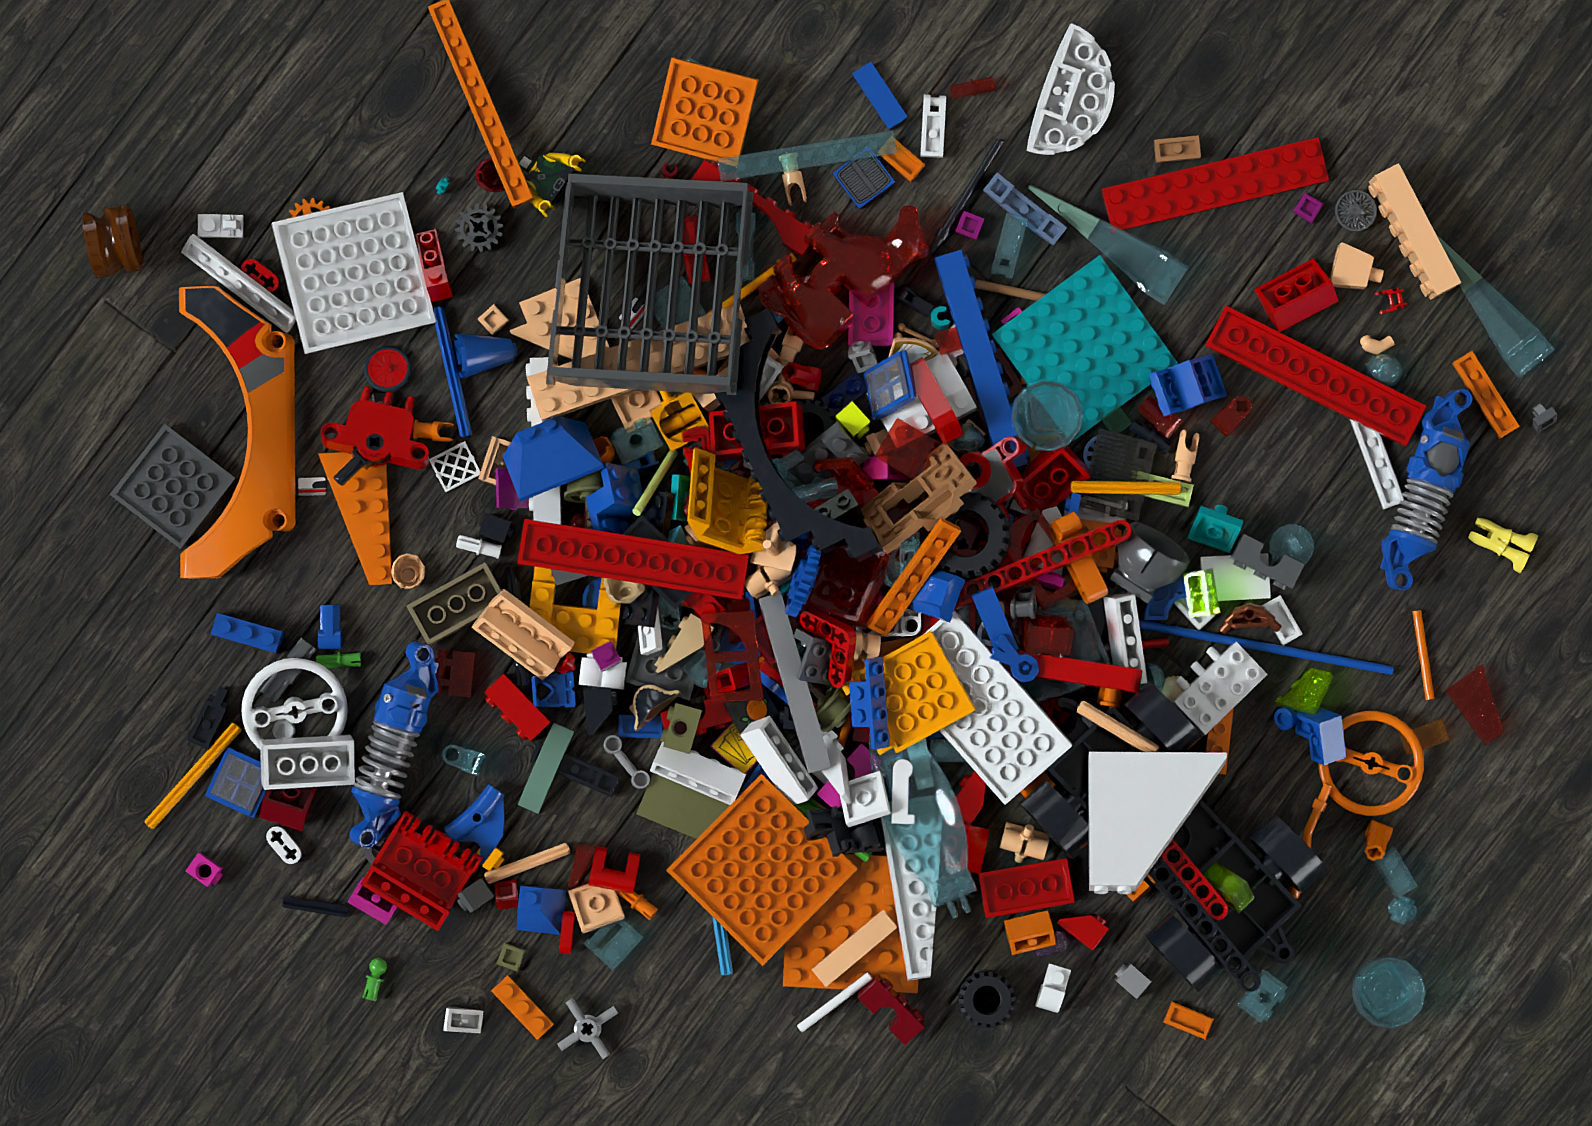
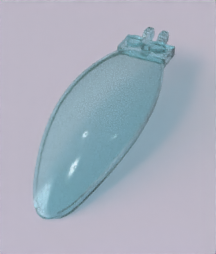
M869 734L872 773L880 771L883 774L891 814L883 816V819L895 845L911 869L926 884L934 907L947 903L950 914L954 919L958 917V912L952 900L960 898L963 910L966 913L971 912L965 895L977 889L968 869L966 830L958 801L944 772L921 741L898 753L892 748L879 755L877 750L871 748V737ZM901 759L909 761L913 767V773L909 777L908 815H915V824H892L893 766Z

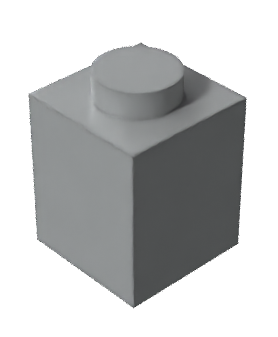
M1130 963L1127 966L1123 964L1115 973L1117 976L1115 981L1136 999L1151 983L1148 978Z

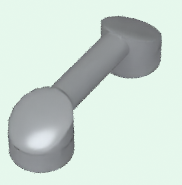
M615 735L608 736L603 743L604 750L608 754L615 755L632 777L631 783L635 788H645L650 782L648 773L642 770L638 771L621 750L622 742L619 737Z

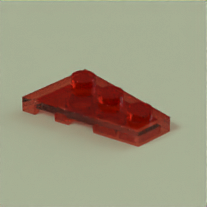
M1481 664L1445 691L1483 744L1487 745L1502 734L1504 730L1491 695L1483 664Z

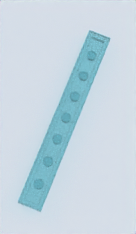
M888 131L717 159L720 180L724 182L896 154L897 150L894 132Z

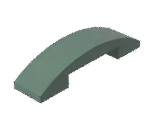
M553 723L518 803L519 806L539 814L574 731Z

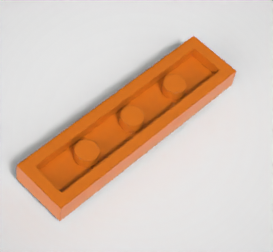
M1473 351L1452 363L1499 439L1520 427Z

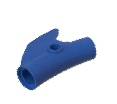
M490 784L486 786L484 791L467 810L444 827L447 835L452 838L453 843L455 841H473L479 844L480 856L483 857L479 863L480 865L484 864L504 833L505 814L503 797L505 795ZM476 813H479L481 815V820L479 822L475 821L474 815Z

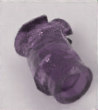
M1064 931L1055 932L1056 945L1034 950L1035 958H1046L1060 951L1064 953L1069 944V938H1066V933Z

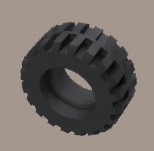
M968 492L960 497L964 504L956 513L949 515L945 520L952 522L956 517L965 514L979 517L984 521L988 529L987 544L981 552L968 557L960 556L949 548L937 567L946 573L956 575L962 579H975L989 573L993 569H997L1000 566V562L1006 558L1008 547L1011 544V528L1006 515L995 501L981 493ZM926 529L923 530L924 540L932 530L929 532Z

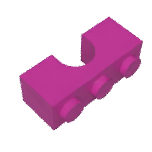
M860 744L846 760L855 770L854 779L877 772L882 768L879 766L881 760L863 744ZM828 780L817 795L829 806H837L838 808L842 806L840 794Z

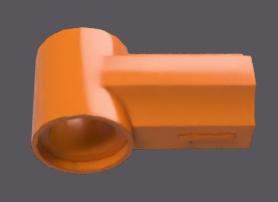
M1373 819L1370 821L1364 838L1367 839L1364 852L1368 859L1375 861L1383 858L1393 828Z

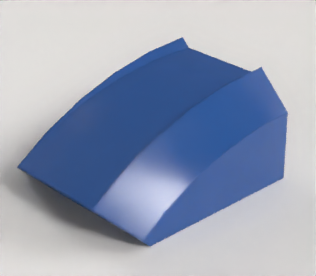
M934 569L909 604L910 609L950 623L965 580L956 575Z

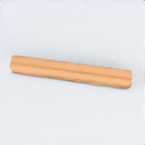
M1082 701L1078 706L1077 713L1142 752L1158 751L1159 746L1089 703Z
M563 843L499 867L497 870L488 871L485 873V879L488 884L566 856L570 854L569 845Z

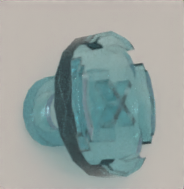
M1287 524L1278 528L1272 534L1269 542V552L1276 563L1279 562L1282 554L1303 564H1306L1311 559L1314 551V541L1311 534L1304 527L1296 524Z

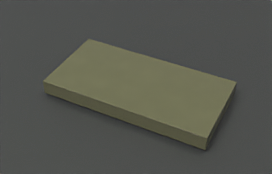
M653 773L636 814L697 839L730 805Z

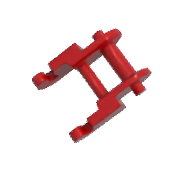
M1396 288V291L1388 289L1376 292L1375 296L1383 294L1389 296L1391 304L1390 309L1379 311V313L1393 312L1397 310V307L1403 309L1407 305V303H1403L1401 292L1404 290ZM1393 294H1397L1399 303L1397 305L1393 303Z

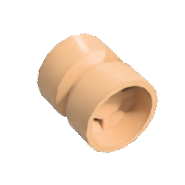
M855 631L857 640L854 661L861 658L865 662V659L878 657L881 636L871 633L863 636L862 632Z

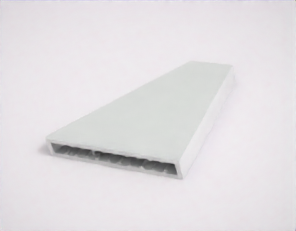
M1089 752V891H1094L1096 894H1106L1108 891L1130 894L1131 891H1136L1225 765L1227 753Z

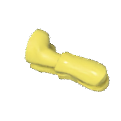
M1477 518L1475 525L1488 531V534L1484 537L1471 531L1468 538L1475 544L1496 552L1499 556H1505L1513 562V569L1521 573L1530 555L1509 547L1508 544L1511 542L1524 551L1531 553L1538 535L1534 533H1529L1528 535L1512 532V529L1503 528L1490 520Z

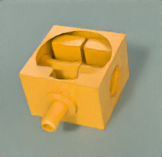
M659 391L663 401L660 402L661 404L650 409L649 412L671 452L688 443L682 441V431L696 426H703L708 432L710 431V427L691 393L681 392L678 395L672 396L669 391Z

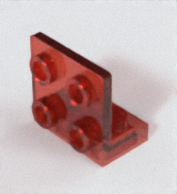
M897 418L876 452L875 457L903 473V476L907 479L912 480L936 440Z

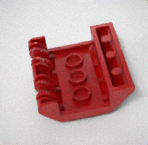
M405 810L375 857L360 885L438 931L457 899V894L461 892L483 857L474 852L471 858L467 859L472 851L469 848L464 850L460 858L457 857L454 853L459 847V842L455 841L449 848L448 846L452 838L437 829L429 836L433 828L431 825L425 827L422 835L419 834L415 829L420 825L421 819L416 817L414 822L409 824L414 815Z

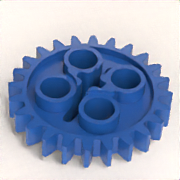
M810 545L804 558L800 559L797 569L792 575L787 593L788 602L785 614L793 617L798 615L802 604H806L815 585L820 567L818 563L821 551L820 549L816 550L814 545Z

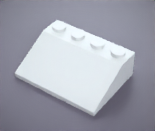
M946 351L926 361L927 366L958 420L977 411L970 393ZM887 382L884 383V384H882V385H880V386H878V387L881 388V387L885 386V385L887 384ZM901 382L893 386L895 399L904 395ZM889 390L882 392L880 396L882 406L884 407L891 403ZM918 396L914 401L880 419L897 452L937 432Z

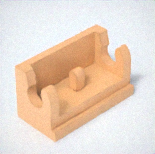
M492 436L478 478L479 480L496 485V469H507L503 455L511 442Z

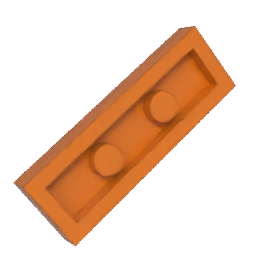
M509 975L491 990L537 1040L554 1025Z

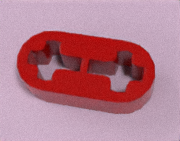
M248 259L243 262L241 270L245 274L248 273V265H256L255 269L260 273L257 277L253 273L248 276L265 288L266 283L261 280L264 276L268 280L274 278V287H268L266 290L270 293H275L279 289L280 281L278 277L254 259Z
M573 911L563 912L559 953L571 954L575 912Z

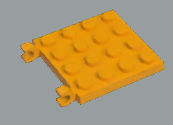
M932 630L882 657L888 713L889 747L877 749L879 755L892 748L898 753L976 710ZM865 667L853 673L855 681H866ZM849 684L842 687L846 696L849 695Z

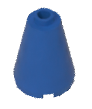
M463 333L455 334V337L458 339L454 340L456 364L462 367V371H458L460 378H466L513 361L514 356H517L516 343H512L511 339Z

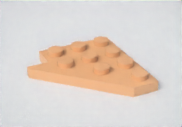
M581 278L565 284L561 326L574 327L576 325ZM554 288L519 302L527 324L510 330L511 334L549 350L557 289ZM588 295L585 327L597 328L599 320ZM560 335L559 355L572 360L575 336ZM584 336L582 358L596 353L597 337ZM607 340L605 344V350L610 348Z

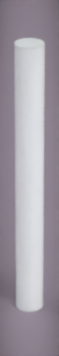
M869 972L864 974L797 1025L799 1030L804 1032L873 980Z

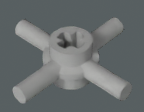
M573 998L568 1000L566 1005L577 1021L574 1026V1033L557 1043V1045L563 1051L579 1039L584 1042H592L602 1059L606 1058L610 1053L599 1038L601 1025L617 1015L618 1011L612 1006L597 1017L584 1015ZM587 1022L588 1025L590 1023L593 1025L591 1029L592 1034L582 1031L584 1028L583 1023Z

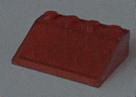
M848 544L827 554L821 551L818 563L820 567L814 588L806 604H802V606L809 609H817L845 624L866 630V623L872 616L899 548L888 554L883 550L861 562L855 560L854 557L850 558L845 549V546Z

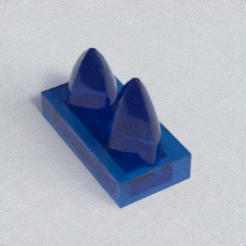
M855 371L826 394L821 401L828 406L835 417L847 405L867 392L866 383Z

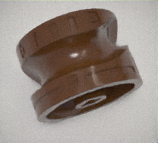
M129 204L105 208L101 218L83 212L84 239L89 261L96 278L112 276L122 266L127 272L143 269L139 233Z

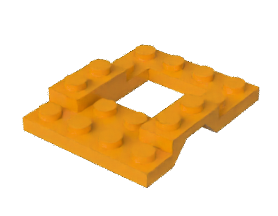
M535 567L530 609L575 642L569 651L591 654L592 650L609 641L612 642L615 649L617 647L621 603L611 602L605 590L604 578H601L597 609L555 604L556 583L551 569Z

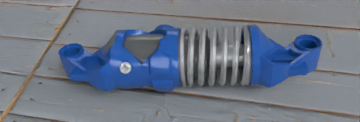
M1466 389L1452 390L1443 398L1436 396L1432 409L1421 420L1423 431L1415 455L1410 458L1406 469L1408 473L1406 481L1408 484L1405 485V488L1410 492L1402 493L1407 498V501H1399L1401 505L1412 508L1413 511L1403 508L1397 509L1399 513L1411 518L1394 517L1396 521L1407 524L1408 527L1398 524L1391 525L1388 536L1381 541L1383 559L1380 569L1385 570L1387 585L1393 590H1406L1411 587L1413 578L1408 564L1414 559L1436 550V543H1438L1436 538L1440 537L1437 531L1442 529L1440 523L1445 521L1442 515L1448 513L1445 507L1450 505L1447 499L1452 498L1456 488H1459L1464 476L1462 468L1470 442L1461 429L1457 415L1472 403V395ZM1458 393L1462 396V403L1460 405L1455 400ZM1399 574L1403 577V583L1400 586L1396 583V577Z

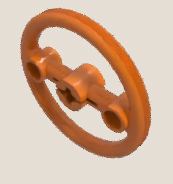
M1379 711L1354 713L1342 719L1343 731L1349 726L1363 721H1379L1391 725L1400 731L1410 744L1414 765H1397L1382 760L1381 756L1377 753L1368 752L1363 754L1346 747V757L1336 762L1343 761L1359 766L1366 774L1381 773L1394 777L1397 781L1405 783L1407 787L1404 792L1391 802L1377 806H1365L1350 801L1337 790L1330 777L1328 764L1322 765L1318 763L1321 781L1323 785L1327 783L1333 786L1329 794L1330 797L1346 810L1365 816L1390 813L1405 805L1413 797L1421 783L1424 772L1422 747L1411 728L1397 717ZM1353 757L1360 758L1362 760H1370L1371 757H1374V762H1376L1378 765L1388 767L1389 770L1378 766L1372 767L1371 770H1369L1368 765L1365 764V762L1353 759ZM1402 767H1406L1410 772L1406 780H1401L1397 775L1398 770Z

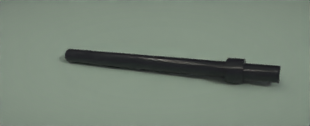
M1000 139L995 140L945 223L934 234L935 239L927 250L929 254L935 256L941 244L947 241L950 236L949 231L1002 148L1004 142Z

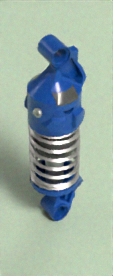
M418 641L411 642L406 648V656L411 668L396 679L383 685L380 699L375 704L374 725L371 726L374 734L368 736L371 743L365 746L370 754L362 757L364 762L372 766L362 765L359 767V770L367 776L356 777L357 782L354 783L351 790L362 809L365 819L351 829L350 840L363 848L369 849L381 837L386 838L389 826L401 815L399 809V799L401 796L388 791L387 788L388 785L403 788L404 785L392 781L390 778L391 775L403 778L408 777L406 773L394 769L410 767V764L405 762L406 757L414 756L411 752L412 746H417L414 739L420 736L419 733H421L422 728L427 723V711L431 698L438 692L436 671L439 663L434 661L432 648ZM422 649L421 655L417 657V652ZM366 832L365 838L361 841L362 834Z

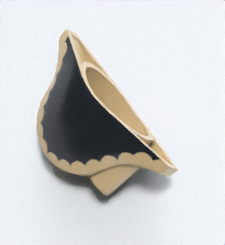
M645 685L639 688L634 695L633 704L629 707L636 717L634 729L639 731L678 697L681 692L679 690L666 691L655 685Z

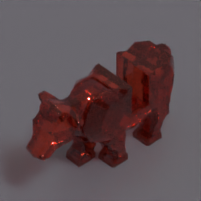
M912 205L903 206L899 212L898 221L886 238L852 235L840 227L838 214L834 211L822 224L817 222L804 236V242L811 245L813 250L823 255V259L816 264L811 274L805 277L796 274L792 265V257L787 253L773 267V273L780 278L783 289L779 285L777 278L772 274L757 290L762 304L773 313L784 317L797 337L808 346L815 349L829 347L853 323V313L835 297L842 289V284L866 307H869L910 263L914 265L918 260L928 255L930 248L919 222L918 210Z

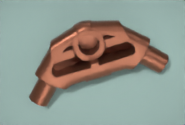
M1247 603L1235 607L1224 619L1225 622L1219 629L1222 633L1226 634L1231 628H1267L1269 626L1275 632H1278L1282 625L1275 620V616L1267 611L1264 606Z

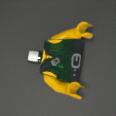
M548 153L546 156L541 154L535 162L525 155L519 163L520 167L528 172L525 179L534 198L530 203L539 209L544 217H548L545 213L548 208L555 210L553 204L566 187L568 175L574 174V169L579 172L582 170L578 167V163L581 161L586 162V160L580 156H571L565 153Z

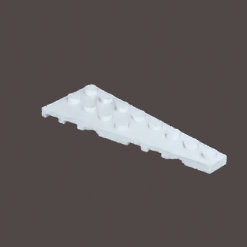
M944 794L908 799V815H915V824H892V801L889 802L891 814L881 817L908 981L929 978L931 976L944 817Z

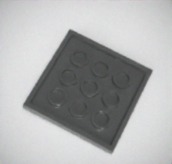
M164 424L110 495L182 550L235 482L236 478Z

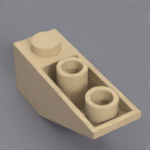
M690 614L689 618L684 616L678 626L681 628L678 636L673 635L667 644V647L670 649L665 656L661 654L656 661L655 666L658 667L656 672L661 673L702 649L715 628L693 614Z

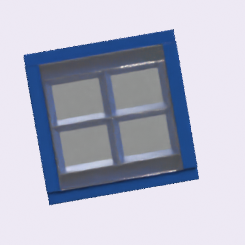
M906 350L895 353L863 373L872 418L875 421L886 417L917 398Z
M227 747L205 796L254 818L267 791L264 790L261 784V762Z

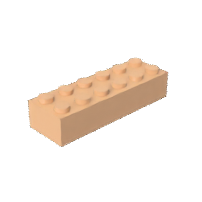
M1399 163L1375 175L1369 181L1370 186H1368V189L1373 198L1377 197L1380 203L1378 207L1382 216L1388 218L1391 224L1389 229L1392 235L1398 237L1401 243L1399 248L1403 256H1408L1411 262V272L1415 277H1419L1422 283L1420 288L1424 296H1429L1430 300L1458 286L1461 281Z

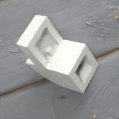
M1053 964L1048 965L1036 1000V1007L1056 1013L1059 1012L1071 970Z

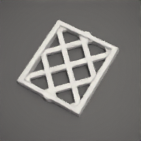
M465 441L429 459L436 477L439 479L445 492L479 476L481 472ZM460 447L458 454L451 453ZM463 448H466L469 454L468 458L461 456ZM446 455L444 462L437 460L438 458ZM449 455L457 457L454 465L447 463ZM460 458L467 460L465 468L457 466ZM435 462L443 464L441 472L437 471L434 465ZM470 462L474 463L476 471L468 470ZM445 466L453 467L451 475L443 473ZM456 469L464 471L462 479L454 477ZM467 472H468V473H471V474H474V475H472V476H470V477H468V478L465 479V476H466V473H467ZM442 476L450 478L448 486L444 485L441 479ZM453 479L460 481L457 484L451 486Z

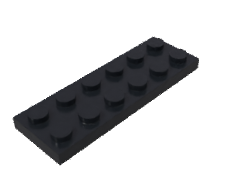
M655 491L646 505V510L641 515L668 539L675 494ZM636 515L635 518H634V522H635L640 516H637V515ZM645 585V591L632 603L621 604L619 623L655 628L659 594L650 585Z

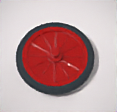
M393 346L380 347L367 357L364 365V374L368 383L375 389L383 392L396 391L409 380L411 362L406 353L399 348Z

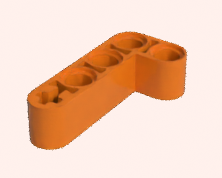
M1071 512L1052 521L1048 528L1055 545L1080 536L1082 524L1077 514ZM1076 543L1073 546V552L1081 554L1085 551L1086 547L1083 543ZM1059 551L1062 559H1064V554ZM1092 556L1066 566L1086 604H1090L1108 595L1107 586Z

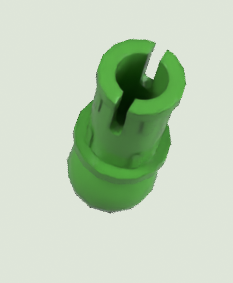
M374 958L370 962L369 968L372 974L371 976L366 975L368 979L362 998L377 1001L381 982L384 981V979L380 978V975L385 973L387 969L386 961L382 958Z

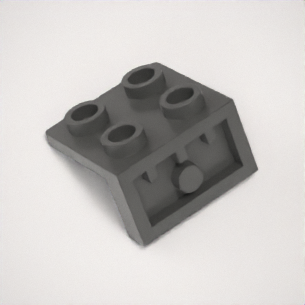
M796 629L794 638L802 641L801 645L807 647L797 679L831 685L828 674L832 643L807 630Z

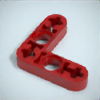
M812 608L802 612L800 615L802 627L832 643L828 674L830 683L835 688L848 685L852 677L857 640L856 632L851 626L817 609ZM826 623L830 626L831 633L827 632L825 628ZM840 652L844 654L845 662L841 660Z

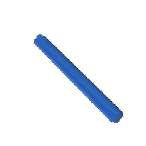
M442 306L433 308L436 320L435 327L461 437H468L472 435V430L445 311Z

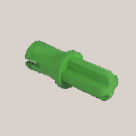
M337 652V654L318 655L316 656V662L326 668H338L339 670H341V667H361V653L340 654V652Z

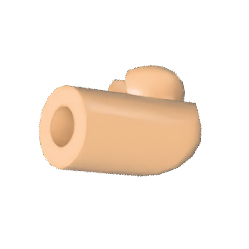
M1365 335L1360 340L1362 348L1373 354H1380L1395 345L1390 336L1378 341L1372 339L1369 335Z

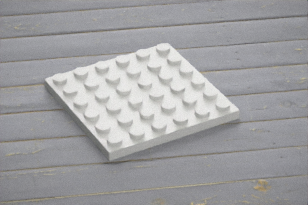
M403 192L271 223L305 354L436 322Z

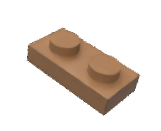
M1199 135L1154 140L1156 163L1201 158Z

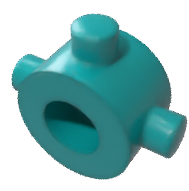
M442 178L437 184L436 190H438L437 193L439 195L441 193L444 194L450 185L449 178Z

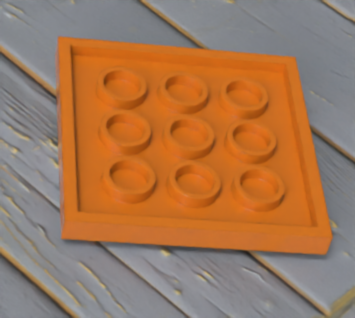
M672 57L651 145L737 167L759 79Z

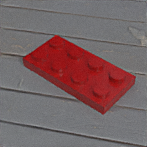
M1067 858L978 874L986 918L1075 903Z

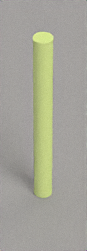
M670 450L632 510L635 515H641L678 455L676 450L672 452Z

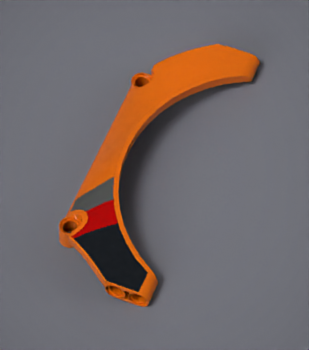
M220 287L179 288V312L197 323L221 347L238 377L247 411V450L243 470L234 494L214 525L198 541L180 554L181 579L221 578L246 555L273 538V531L288 532L296 524L295 342L290 334L271 331L272 325L244 307ZM283 338V345L279 347V340ZM282 516L285 519L283 526L279 522Z

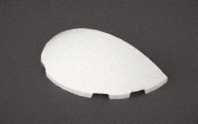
M1072 23L1064 35L1044 83L1033 118L1026 151L1053 155L1074 150L1082 146L1087 139L1100 130L1110 113L1114 99L1115 83L1112 80L1109 58L1106 52L1094 41L1095 38L1091 34Z

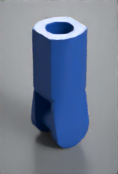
M652 450L618 465L638 469V472H641L660 462L656 461L654 456L655 450ZM646 458L648 465L642 467L639 460Z

